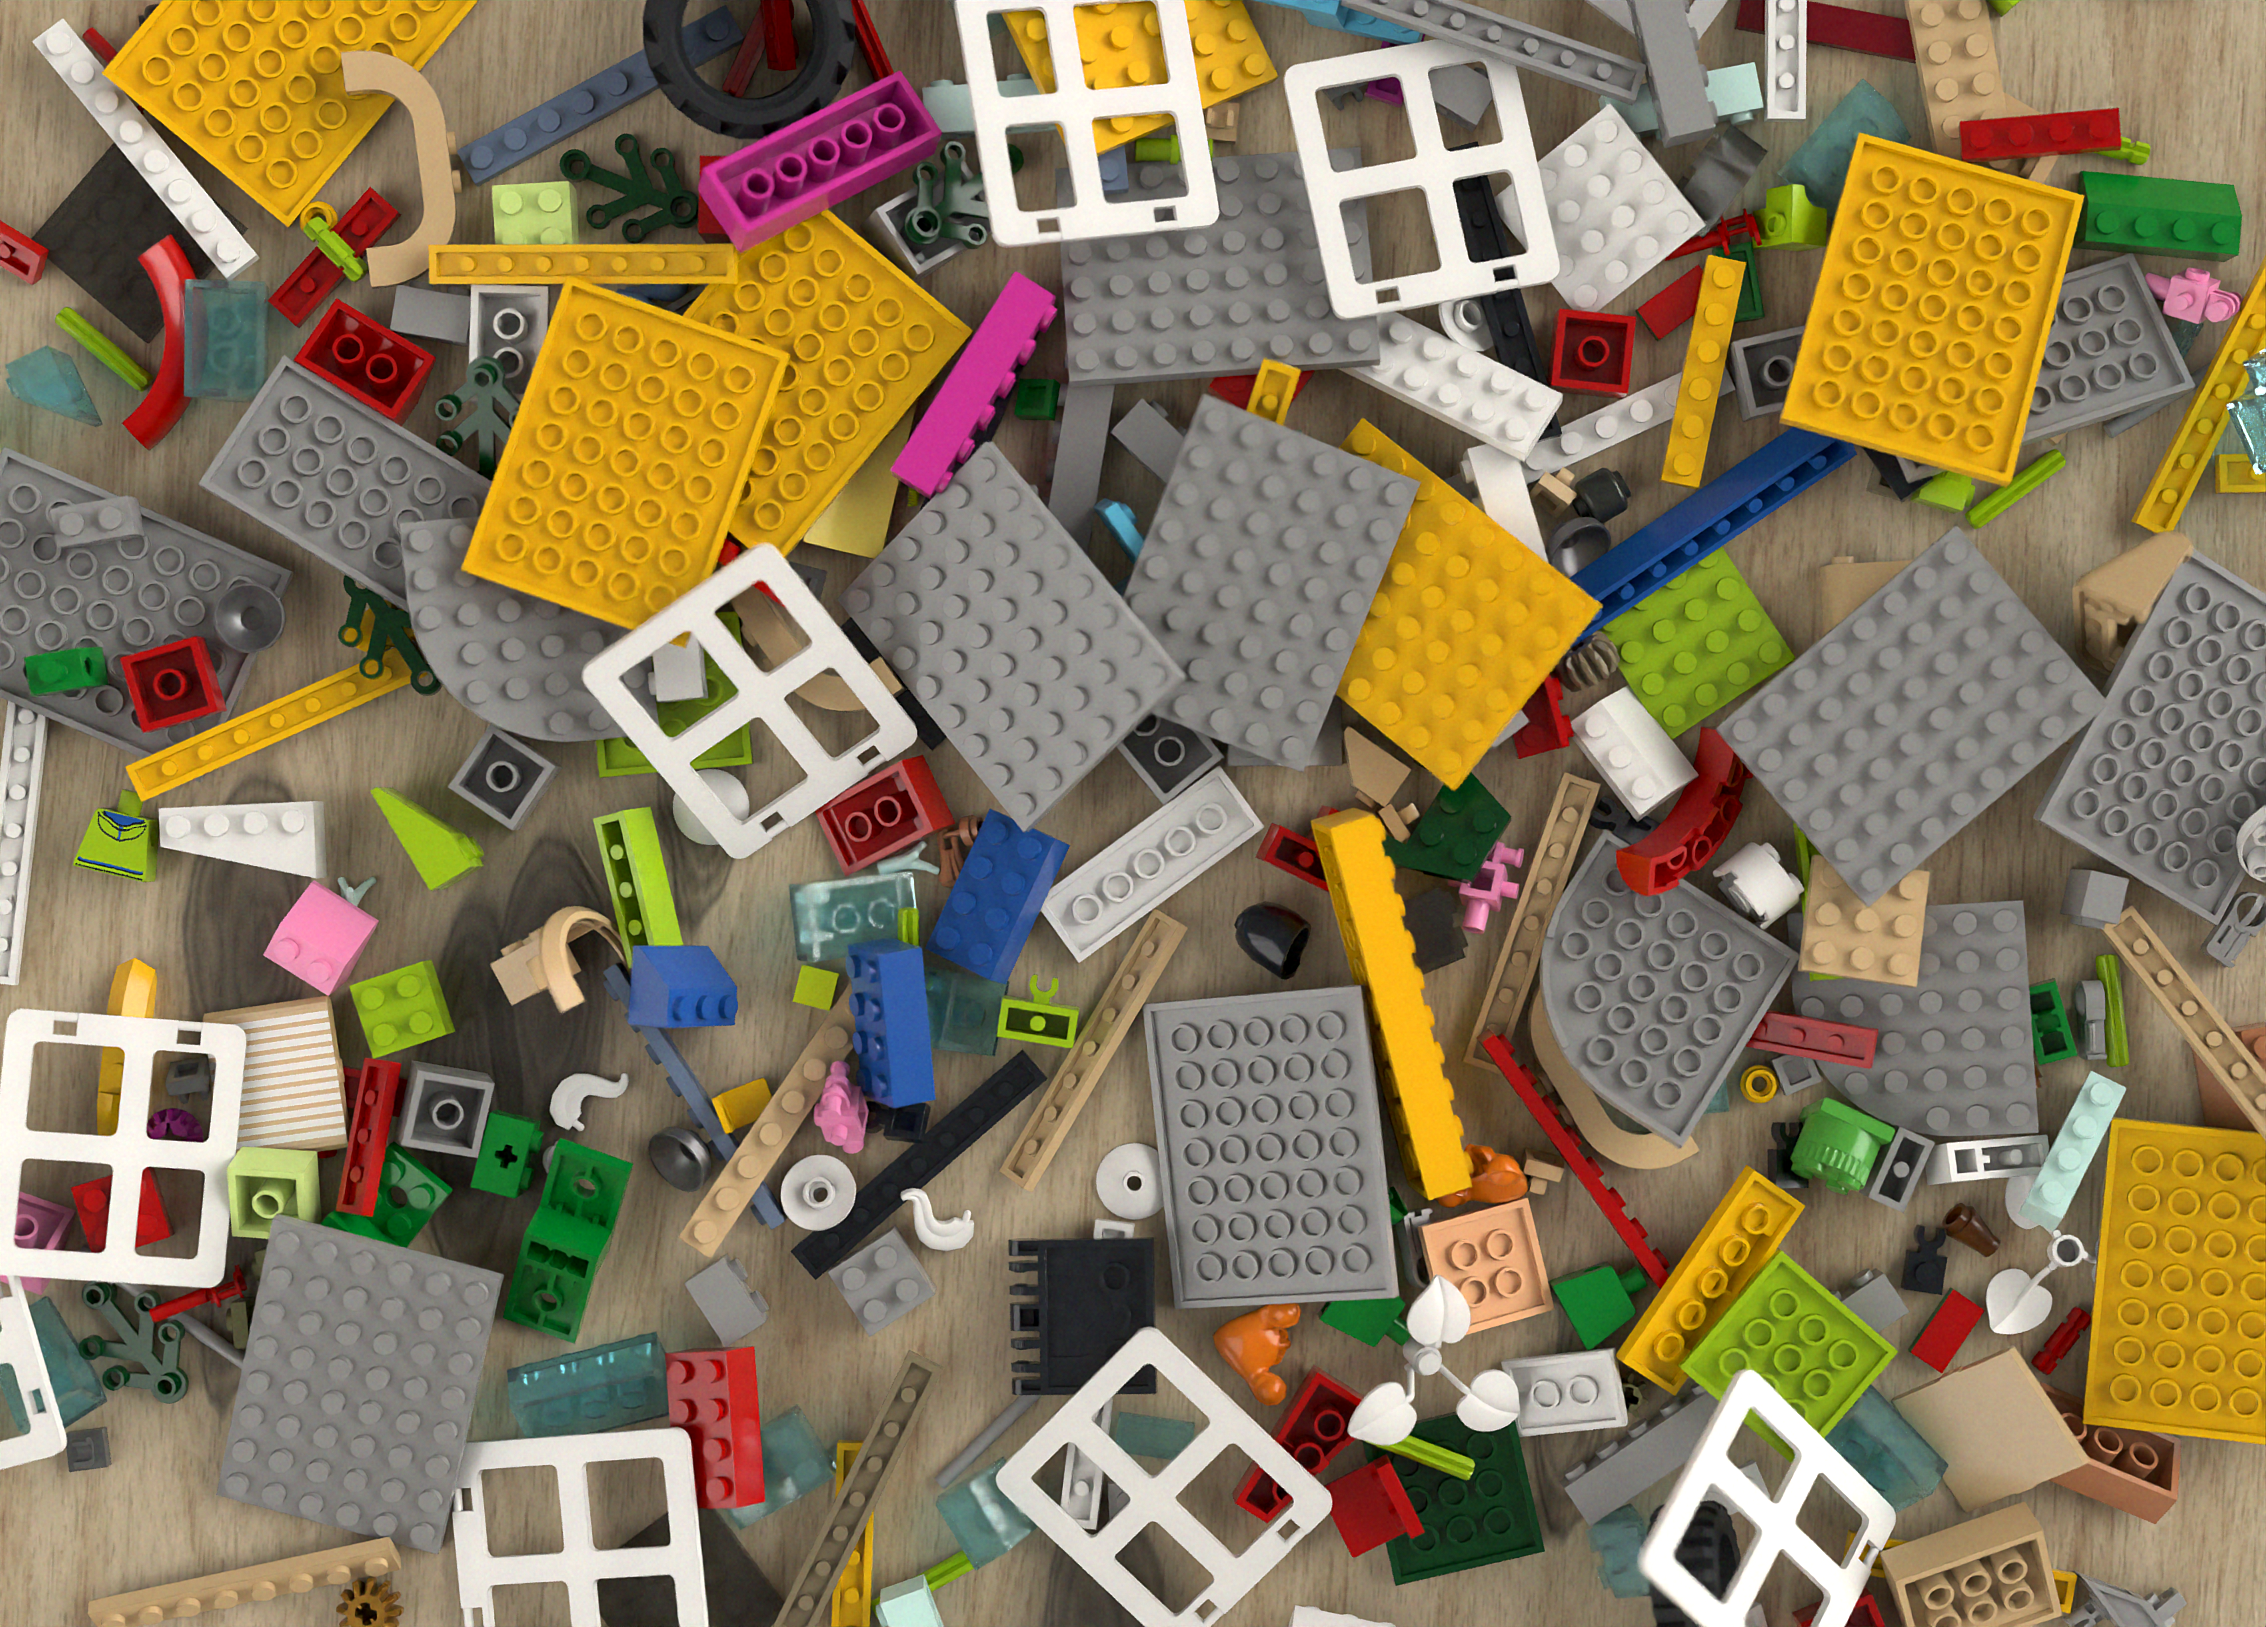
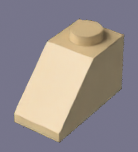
M1346 726L1342 731V738L1350 783L1353 788L1358 790L1354 797L1371 809H1374L1377 804L1381 807H1386L1411 769L1350 726Z

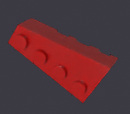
M1313 1364L1269 1435L1314 1477L1317 1473L1320 1474L1343 1448L1348 1447L1356 1439L1347 1430L1353 1413L1365 1396ZM1254 1460L1232 1492L1235 1504L1267 1524L1293 1500V1497Z

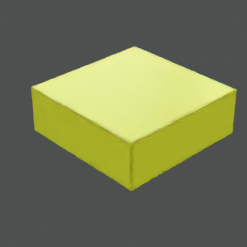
M802 964L792 1002L830 1011L840 973Z

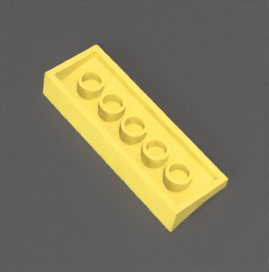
M919 399L806 533L803 542L870 559H875L885 549L900 481L893 477L890 470L911 437Z

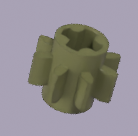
M1628 1371L1625 1378H1621L1623 1393L1628 1387L1629 1391L1633 1394L1632 1399L1625 1398L1626 1411L1638 1418L1639 1413L1637 1409L1640 1405L1649 1404V1401L1641 1395V1391L1646 1389L1647 1384L1644 1381H1639L1634 1385V1374Z

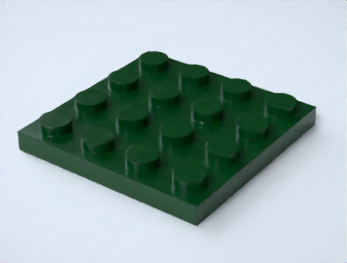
M1457 1412L1415 1422L1412 1431L1409 1433L1410 1436L1463 1455L1475 1462V1468L1469 1480L1458 1478L1362 1440L1367 1464L1387 1454L1425 1531L1412 1539L1408 1532H1405L1385 1542L1395 1586L1545 1552L1515 1420L1504 1428L1486 1432L1477 1431L1466 1426L1460 1420Z

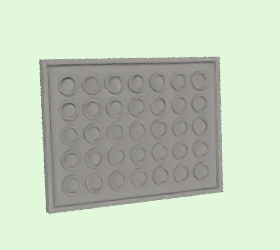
M1360 147L1327 149L1330 166L1333 171L1343 172L1362 168ZM1298 152L1213 157L1211 164L1219 206V216L1210 227L1060 242L1070 387L1252 375L1259 373L1263 357L1299 368L1301 371L1380 365L1376 315L1354 320H1342L1332 310ZM1170 161L1128 163V193L1107 194L1103 196L1104 200L1109 204L1185 197L1187 190L1182 161H1178V165H1170ZM1057 168L1055 169L1058 209L1075 207L1070 169ZM1365 197L1343 201L1339 204L1355 280L1359 284L1373 283ZM1173 208L1153 210L1155 222L1175 220Z
M1202 394L1121 597L1186 676L1151 713L1303 773L1421 482Z
M985 442L951 478L943 493L940 494L938 492L837 598L1023 832L1030 831L1186 678L993 442Z
M3 447L0 454V697L141 758H146L230 721L259 652H239L228 647L220 639L213 622L215 605L219 597L227 589L241 583L263 585L271 589L282 602L294 572L139 505L145 536L73 549L58 548L50 514L51 508L120 496L12 449ZM257 607L248 608L242 617L244 625L250 630L261 628L265 621L264 613ZM193 636L205 637L227 711L157 732L142 733L120 658ZM103 647L109 685L41 697L31 696L24 657L73 648ZM85 659V668L89 675V664L88 661ZM206 774L199 776L193 780L203 782Z
M1956 525L1714 729L1862 903L1869 907L2110 704Z
M2193 549V554L2189 561L2179 565L2151 604V612L2145 621L2137 624L2100 692L2110 705L2080 729L2038 806L2033 819L2199 918L2218 926L2246 874V871L2240 864L2236 848L2238 833L2247 819L2266 805V594Z
M1365 984L1143 1004L1175 1309L1397 1297L1399 1291Z
M277 1214L272 1220L216 1495L378 1539L390 1537L393 1543L439 1554L444 1541L504 1274Z

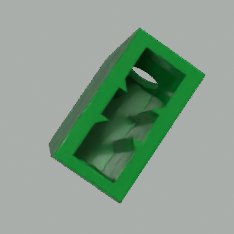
M103 647L73 648L24 657L30 694L33 697L109 685ZM85 659L88 661L89 664V675L85 668Z
M1607 1261L1548 1281L1587 1351L1598 1345L1637 1313L1629 1296L1648 1286L1637 1266L1617 1276L1613 1267Z
M1400 1295L1395 1298L1326 1301L1317 1313L1319 1320L1372 1347H1375L1384 1335L1400 1346H1403L1411 1336L1408 1331L1407 1322L1399 1317V1314L1406 1305Z

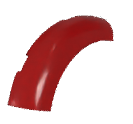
M172 234L167 235L137 258L155 286L160 299L165 325L163 358L155 382L144 401L122 422L127 430L147 450H151L166 437L189 406L201 378L207 350V319L200 286L193 267Z
M1716 726L1701 727L1697 754L1693 765L1699 776L1685 786L1679 800L1666 819L1644 839L1626 848L1616 850V863L1623 881L1631 890L1643 896L1649 897L1673 889L1680 884L1679 879L1683 878L1691 870H1700L1724 842L1743 807V803L1739 801L1746 778L1751 779L1753 774L1714 729Z

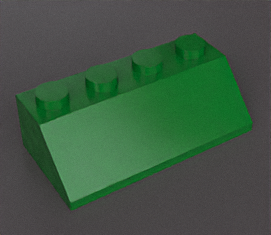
M2080 171L2078 194L2084 195V200L2073 239V248L2226 262L2239 255L2242 213L2234 185Z

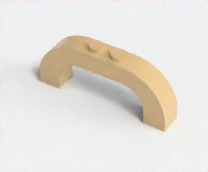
M375 51L341 52L345 90L348 96L373 93L388 95L403 104L413 119L424 202L423 219L417 231L406 241L391 246L366 248L370 282L373 289L406 284L429 271L428 245H449L454 234L456 225L455 194L462 193L459 170L452 171L450 155H457L455 132H447L444 114L436 93L427 80L412 66L396 57Z
M733 536L731 542L742 549L738 555L740 557L750 549ZM750 585L730 599L733 608L745 624L740 628L741 632L753 647L759 644L766 654L762 661L769 672L803 649L767 595ZM879 657L869 664L894 698L907 690L883 657ZM822 671L794 690L796 694L806 701L828 710L845 713L868 711L842 677L829 676Z
M1539 981L1528 1007L1527 1036L1533 1056L1542 1072L1537 1074V1077L1548 1094L1555 1092L1560 1100L1561 1105L1557 1109L1567 1126L1574 1124L1584 1140L1600 1154L1611 1161L1631 1168H1664L1677 1164L1699 1152L1700 1150L1691 1135H1689L1683 1147L1678 1149L1649 1129L1627 1131L1613 1124L1592 1089L1581 1080L1559 1049L1545 1015Z

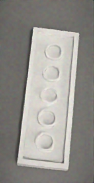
M1395 311L1376 315L1380 349L1379 366L1337 368L1522 461H1525L1563 399V394L1460 343L1454 342Z
M1219 765L1052 887L1042 905L1041 912L1080 963L1262 830L1264 825Z

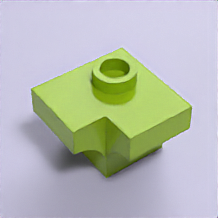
M1790 184L1767 189L1766 208L1753 211L1762 245L1757 246L1755 238L1752 237L1753 249L1801 252L1826 247L1827 209L1816 207L1809 202L1805 193V186Z

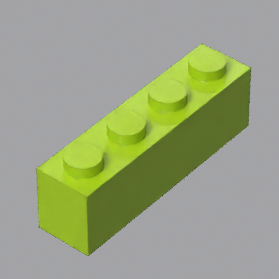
M651 806L623 810L594 818V826L628 969L632 968L633 946L683 945Z

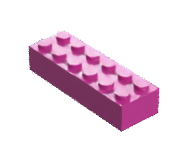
M900 70L703 168L698 191L739 253L932 156L936 151L942 132Z
M1017 271L1013 273L890 471L893 477L930 500L938 492L940 494L943 493L954 476L951 471L957 461L964 464L973 451L975 441L972 440V437L977 429L984 432L996 412L992 405L998 396L1005 399L1016 381V375L1013 372L1017 365L1021 364L1025 367L1035 352L1037 342L1034 341V338L1039 331L1046 334L1057 316V308L1054 307L1055 295Z

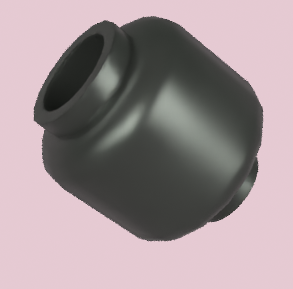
M1600 468L1575 484L1574 491L1577 493V498L1573 499L1571 503L1580 518H1595L1603 524L1628 508L1627 499L1631 497V492L1617 470L1611 472L1607 468Z

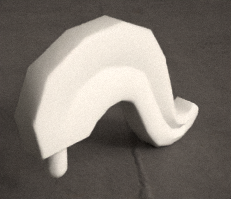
M575 1073L562 1080L552 1094L549 1109L556 1125L570 1130L573 1126L578 1131H583L584 1125L577 1120L582 1114L581 1104L583 1099L588 1095L617 1098L627 1089L629 1076L626 1073H622L619 1082H613L593 1074Z
M916 1188L906 1189L901 1192V1199L903 1201L912 1200L916 1233L919 1240L930 1249L950 1251L963 1248L973 1237L974 1222L970 1220V1210H965L962 1218L953 1217L950 1220L938 1221L933 1217L931 1204L926 1192Z

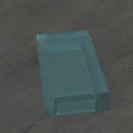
M1119 1411L1115 1443L1127 1454L1172 1460L1193 1440L1195 1422Z

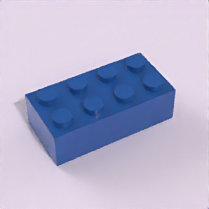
M989 809L925 949L986 979L1006 985L1070 845L1035 828L1023 832L1013 818Z
M891 937L849 944V956L846 957L845 965L852 984L849 1006L851 1013L855 1016L856 1032L853 1033V1046L858 1054L860 1068L856 1073L857 1085L861 1086L864 1096L892 1108L936 1100L922 947Z

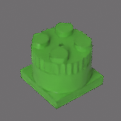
M1825 1097L1802 1108L1798 1120L1804 1122V1126L1791 1156L1793 1162L1791 1170L1803 1178L1812 1179L1815 1176L1826 1181V1188L1836 1193L1847 1195L1849 1189L1859 1191L1866 1184L1880 1146L1891 1142L1895 1129Z

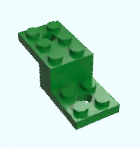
M563 1138L559 1139L554 1149L540 1206L523 1237L503 1314L504 1319L575 1344L580 1334L595 1277L610 1249L633 1163ZM579 1180H588L594 1185L595 1189L582 1187ZM542 1293L550 1294L556 1299V1302L551 1303L544 1300Z
M393 1141L385 1149V1158L382 1165L373 1217L333 1210L320 1225L408 1248L453 1189ZM392 1187H400L406 1192V1204H399L393 1200L391 1195Z

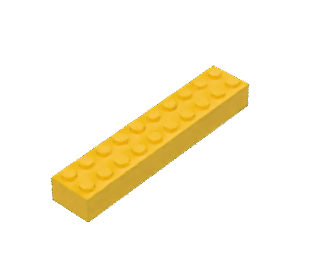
M1350 808L1311 820L1354 985L1365 984L1373 1058L1407 1185L1427 1200L1472 1187L1469 1174L1474 1172L1473 1164L1468 1152H1463L1460 1138L1464 1136V1131L1458 1115H1453L1450 1101L1454 1100V1093L1448 1078H1444L1440 1064L1444 1063V1055L1438 1041L1434 1042L1431 1027L1435 1026V1021L1429 1005H1424L1421 990L1425 989V983L1418 967L1414 968L1411 953L1415 952V945L1410 932L1404 930L1401 916L1405 915V907L1400 894H1395L1391 879L1395 878V869L1391 858L1385 856L1381 842L1386 839L1383 825L1379 818L1375 819L1374 814L1357 808Z

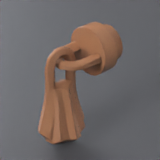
M974 815L961 817L959 829L954 830V828L948 827L938 832L937 842L940 854L938 880L942 886L953 889L964 865L958 838L961 837L967 847L973 846L984 822L981 817L976 818ZM944 838L951 839L952 848L945 849Z

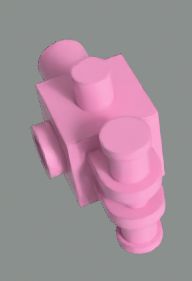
M2187 268L2186 271L2179 272L2172 276L2171 279L2152 273H2147L2145 276L2154 299L2165 302L2162 314L2200 324L2207 319L2212 322L2227 320L2239 311L2243 300L2242 295L2238 292L2229 293L2219 290L2220 280L2210 278L2208 271L2199 268Z
M1498 842L1488 857L1492 862H1485L1472 884L1448 880V886L1460 888L1459 896L1461 903L1466 906L1461 927L1463 930L1470 933L1483 934L1489 910L1500 912L1503 897L1517 898L1519 884L1507 882L1506 867L1502 863L1512 864L1520 868L1524 849L1505 848V843Z
M836 1061L831 1065V1076L826 1078L821 1102L815 1104L814 1120L816 1126H821L826 1142L842 1146L844 1152L854 1154L864 1147V1134L869 1110L861 1086H855L849 1083L847 1079L850 1066L845 1062Z

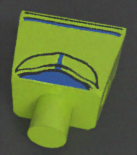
M122 789L117 810L111 808H97L74 859L73 866L140 882H155L159 820L140 816L143 802H141L136 791Z

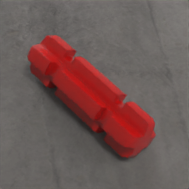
M2074 1307L2066 1316L2068 1321L2066 1323L2062 1322L2043 1345L2045 1347L2044 1351L2041 1352L2039 1350L2032 1359V1365L2041 1373L2050 1375L2058 1365L2056 1363L2057 1359L2060 1358L2062 1360L2080 1338L2078 1333L2081 1330L2085 1331L2091 1324V1316L2083 1309Z

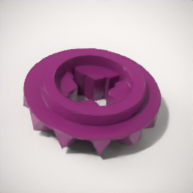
M177 1108L164 1109L153 1114L147 1122L146 1133L151 1139H160L162 1136L168 1135V1128H170L174 1135L186 1136L187 1139L181 1141L203 1143V1131L198 1120L185 1110Z

